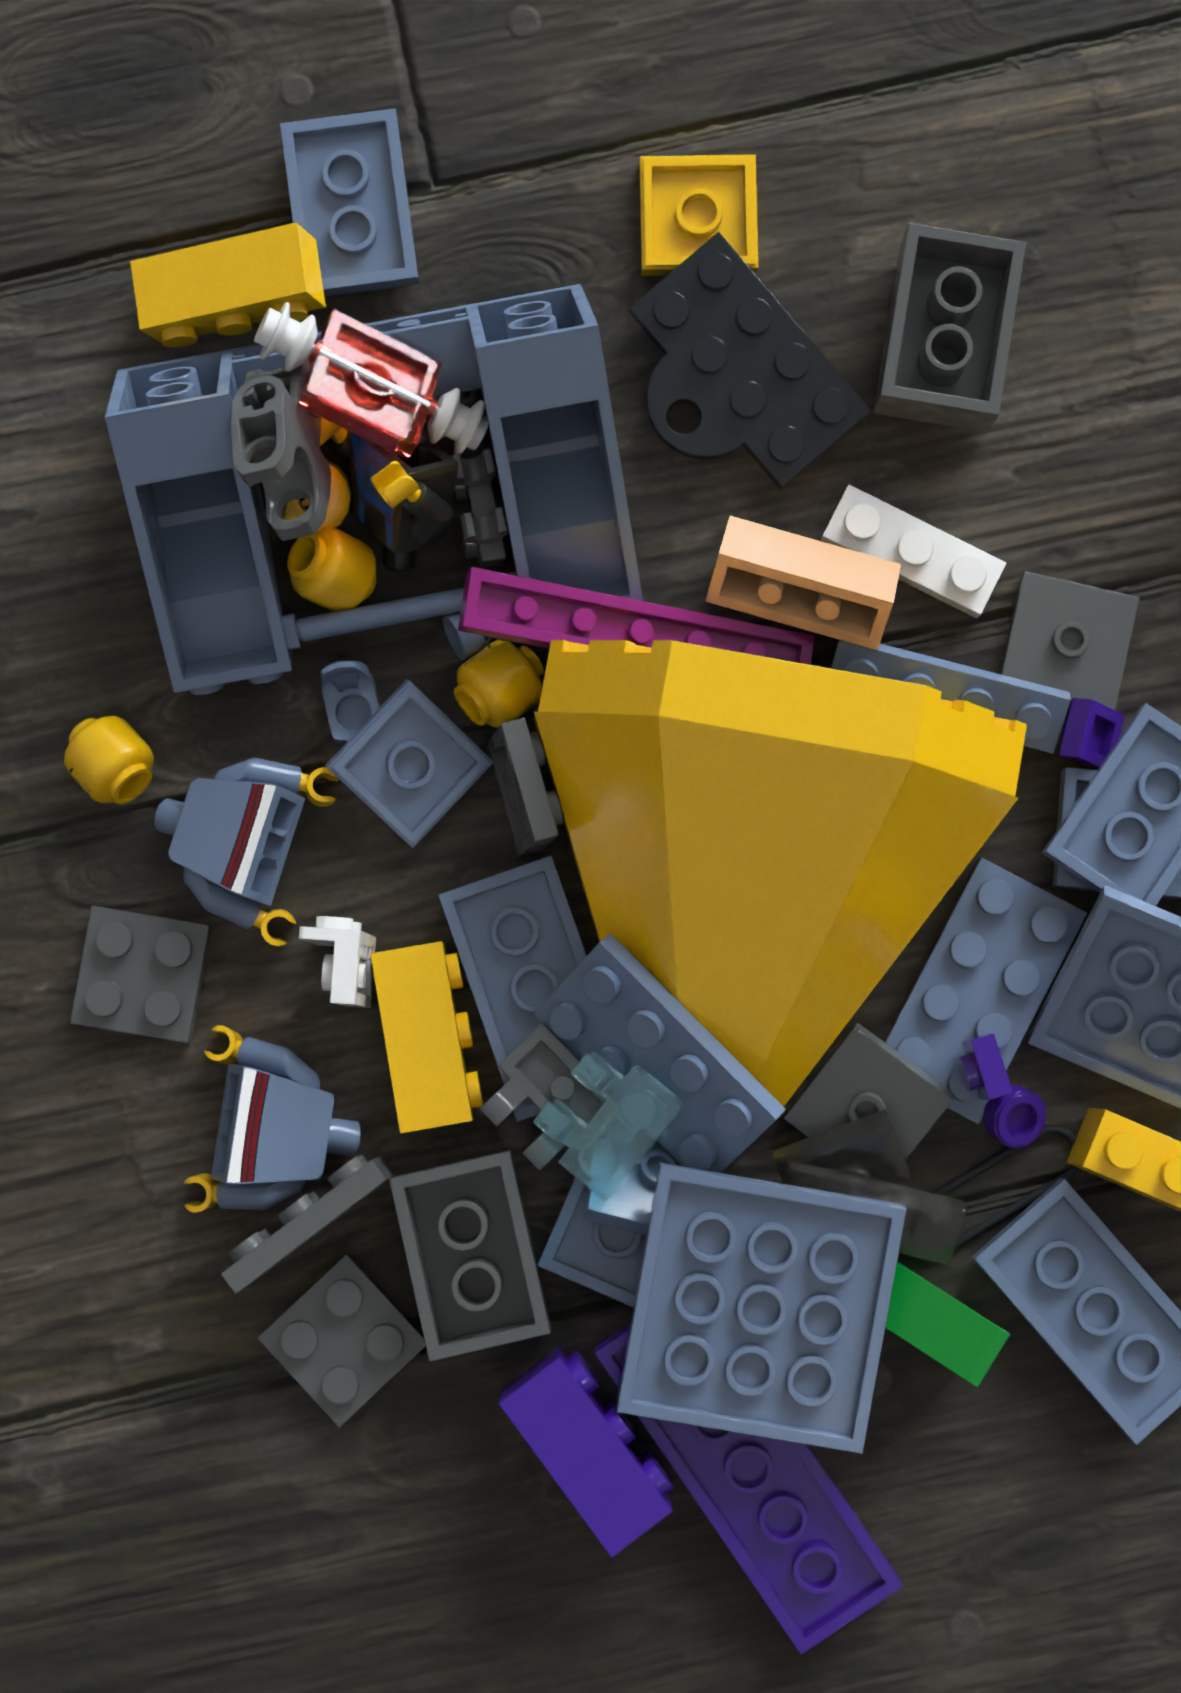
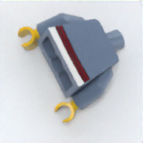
M250 758L220 769L213 779L196 778L190 783L184 802L166 798L159 804L154 818L156 830L173 836L168 851L169 859L184 867V882L205 910L245 929H249L252 925L261 929L263 938L271 945L282 946L287 944L286 941L270 935L267 924L274 917H283L289 922L296 924L295 918L290 912L283 909L265 912L260 909V903L271 906L305 801L304 797L296 794L297 791L305 792L308 800L313 805L319 807L332 805L336 800L334 797L320 796L313 789V782L319 778L339 781L327 767L318 768L310 775L301 773V768L298 766L260 758Z
M217 1025L211 1029L216 1033L229 1037V1048L220 1055L204 1050V1053L213 1061L220 1064H228L212 1174L202 1173L189 1177L184 1181L185 1184H201L206 1190V1200L204 1203L194 1201L184 1204L188 1211L194 1213L212 1208L217 1203L222 1209L266 1210L299 1194L305 1186L306 1180L321 1179L324 1172L326 1154L355 1156L361 1134L359 1122L332 1118L334 1095L320 1090L318 1074L289 1048L259 1039L247 1037L243 1040L239 1033L225 1026ZM238 1060L239 1065L231 1064Z

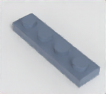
M838 639L830 667L836 670L926 685L942 691L941 699L965 700L994 711V717L1020 721L1027 724L1024 746L1054 754L1071 701L1070 692L884 644H879L878 650Z

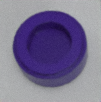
M1011 1085L1013 1093L988 1100L984 1109L983 1122L987 1133L993 1139L1009 1148H1022L1034 1142L1041 1134L1046 1122V1108L1042 1099L1037 1094L1020 1085Z

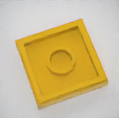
M756 155L640 156L642 276H667L718 231L750 269L757 274Z

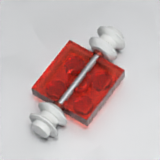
M285 302L279 312L272 308L267 310L254 338V342L263 346L260 359L264 360L272 352H276L285 357V371L290 372L303 365L308 355H310L307 363L311 365L297 404L298 406L406 459L410 458L418 446L425 422H428L427 428L430 443L435 444L444 436L454 440L455 455H461L466 447L475 450L479 446L489 425L487 416L483 415L485 402L479 400L470 408L461 404L459 388L443 394L439 399L432 396L441 367L440 362L336 309L332 310L324 323L319 339H316L318 331L314 315H310L300 323L290 318V304L288 302Z

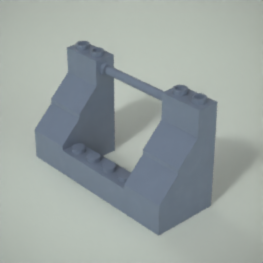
M581 284L324 331L317 334L314 344L424 399L435 397V401L438 402L443 394L459 388L460 400H463L470 396V390L481 389L516 570L515 572L505 574L643 601L599 326ZM260 344L117 370L105 414V421L174 693L190 690V693L194 695L210 694L222 689L225 683L246 679L253 684L268 683L280 678L283 672L292 671V650L300 649L301 641L305 642L461 612L464 587L298 618V620H296L294 613L284 615L277 585L261 484L257 483L249 487L241 478L232 459L230 426L232 402L235 393L245 384L246 373L256 369L267 372L285 367V357L276 352H272L264 360L260 359L263 348ZM310 355L307 357L311 360L319 375L325 409L336 412L340 415L343 422L353 419L355 417L354 412L377 408L380 414H393L412 407Z

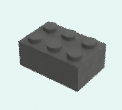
M914 223L908 224L899 249L873 414L985 433L989 432L1000 412L1026 242Z
M511 1149L397 1175L389 1179L429 1362L551 1333V1323Z

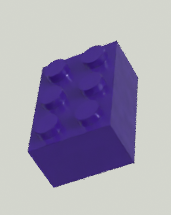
M559 1345L503 1387L498 1404L612 1558L673 1512L669 1492L674 1489L670 1482L672 1478L651 1449L642 1455L632 1443L636 1439L633 1432L635 1428L626 1414L617 1412L616 1401L613 1399L604 1405L595 1393V1390L599 1388L596 1382L599 1379L579 1351L576 1350L568 1356L562 1346Z

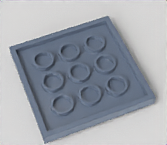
M659 1162L617 1396V1412L862 1454L907 1208L903 1204Z

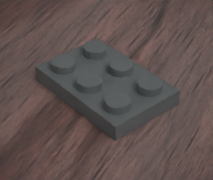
M363 1155L356 1156L327 1178L334 1187L331 1191L320 1199L314 1191L309 1195L306 1194L279 1214L277 1217L284 1225L273 1235H270L266 1228L260 1232L257 1231L230 1251L228 1256L234 1264L221 1273V1275L234 1293L237 1294L252 1285L389 1181L390 1178L395 1176V1173L382 1156L371 1159L369 1162Z

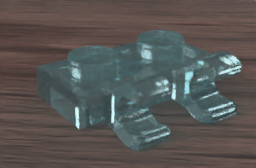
M593 1051L590 1055L585 1054L570 1073L587 1089L606 1099V1102L591 1121L587 1124L559 1099H555L553 1103L548 1102L533 1122L548 1136L569 1147L558 1163L602 1200L607 1202L621 1187L686 1103L639 1064L633 1066L628 1074L623 1076L606 1059Z

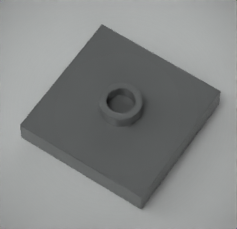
M1024 571L1020 577L999 674L1070 692L1071 701L1072 698L1092 699L1116 710L1140 597Z
M857 1022L787 1111L784 1119L834 1157L852 1163L859 1170L862 1178L879 1189L887 1184L953 1101L954 1094ZM858 1122H871L877 1125L883 1134L882 1146L875 1154L869 1157L852 1155L844 1144L847 1130Z

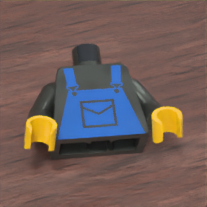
M324 408V413L321 416L320 447L331 437L330 447L350 462L353 510L357 522L383 544L382 563L384 566L393 570H409L417 565L418 549L441 544L448 538L450 522L454 515L452 507L458 473V461L436 444L430 443L426 436L400 416L352 427L349 424L344 425L342 418L336 412Z

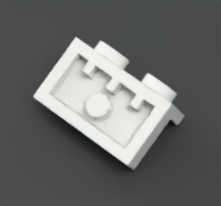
M316 916V927L300 926L299 939L314 945L334 946V955L325 954L323 959L322 990L331 991L330 1003L346 1007L371 1008L374 973L370 953H375L376 937L361 931L362 923L353 922L351 918Z

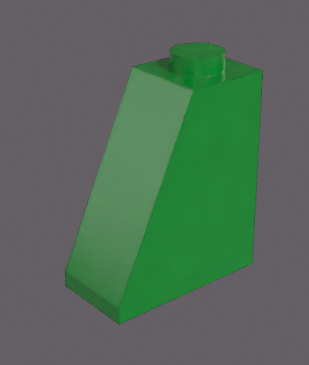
M897 1262L885 1328L978 1388L1010 1336V1333Z

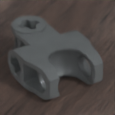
M308 358L303 365L290 372L285 371V367L267 372L261 369L249 371L246 373L245 384L235 393L232 402L230 426L233 464L249 487L262 482L266 498V518L282 541L315 534L325 520L330 497L331 469L320 449L321 416L325 408L324 395L319 375L315 366ZM302 498L310 499V505L305 513L295 519H284L289 501Z

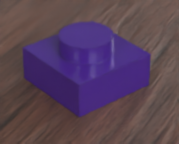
M1072 698L1068 719L1062 730V744L1059 755L1091 770H1098L1120 738L1125 715L1092 699Z
M985 1034L962 1041L965 1054L958 1056V1064L967 1090L977 1089L979 1098L982 1100H990L1013 1093L995 1035Z

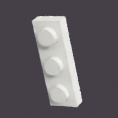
M848 485L820 540L828 544L901 564L898 580L976 619L981 615L1006 565V562L851 485Z

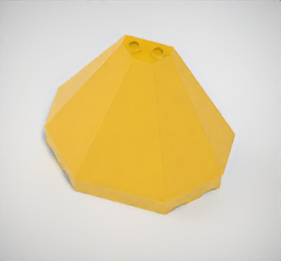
M551 640L538 712H534L535 726L544 747L547 768L561 806L563 822L598 940L600 942L611 933L784 1107L1018 800V797H1015L1027 724L1017 720L994 717V711L965 700L941 699L942 691L926 685L673 640H653L652 648L635 645V643L627 640H590L589 645L566 640Z

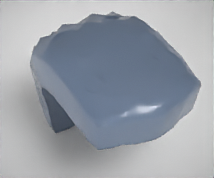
M337 661L325 666L320 672L322 694L331 734L335 743L344 746L380 708L372 674L368 666L360 661Z

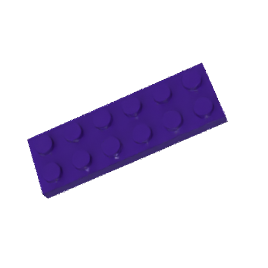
M630 1324L594 1347L595 1355L618 1388ZM638 1416L801 1655L903 1587L899 1576L808 1444Z

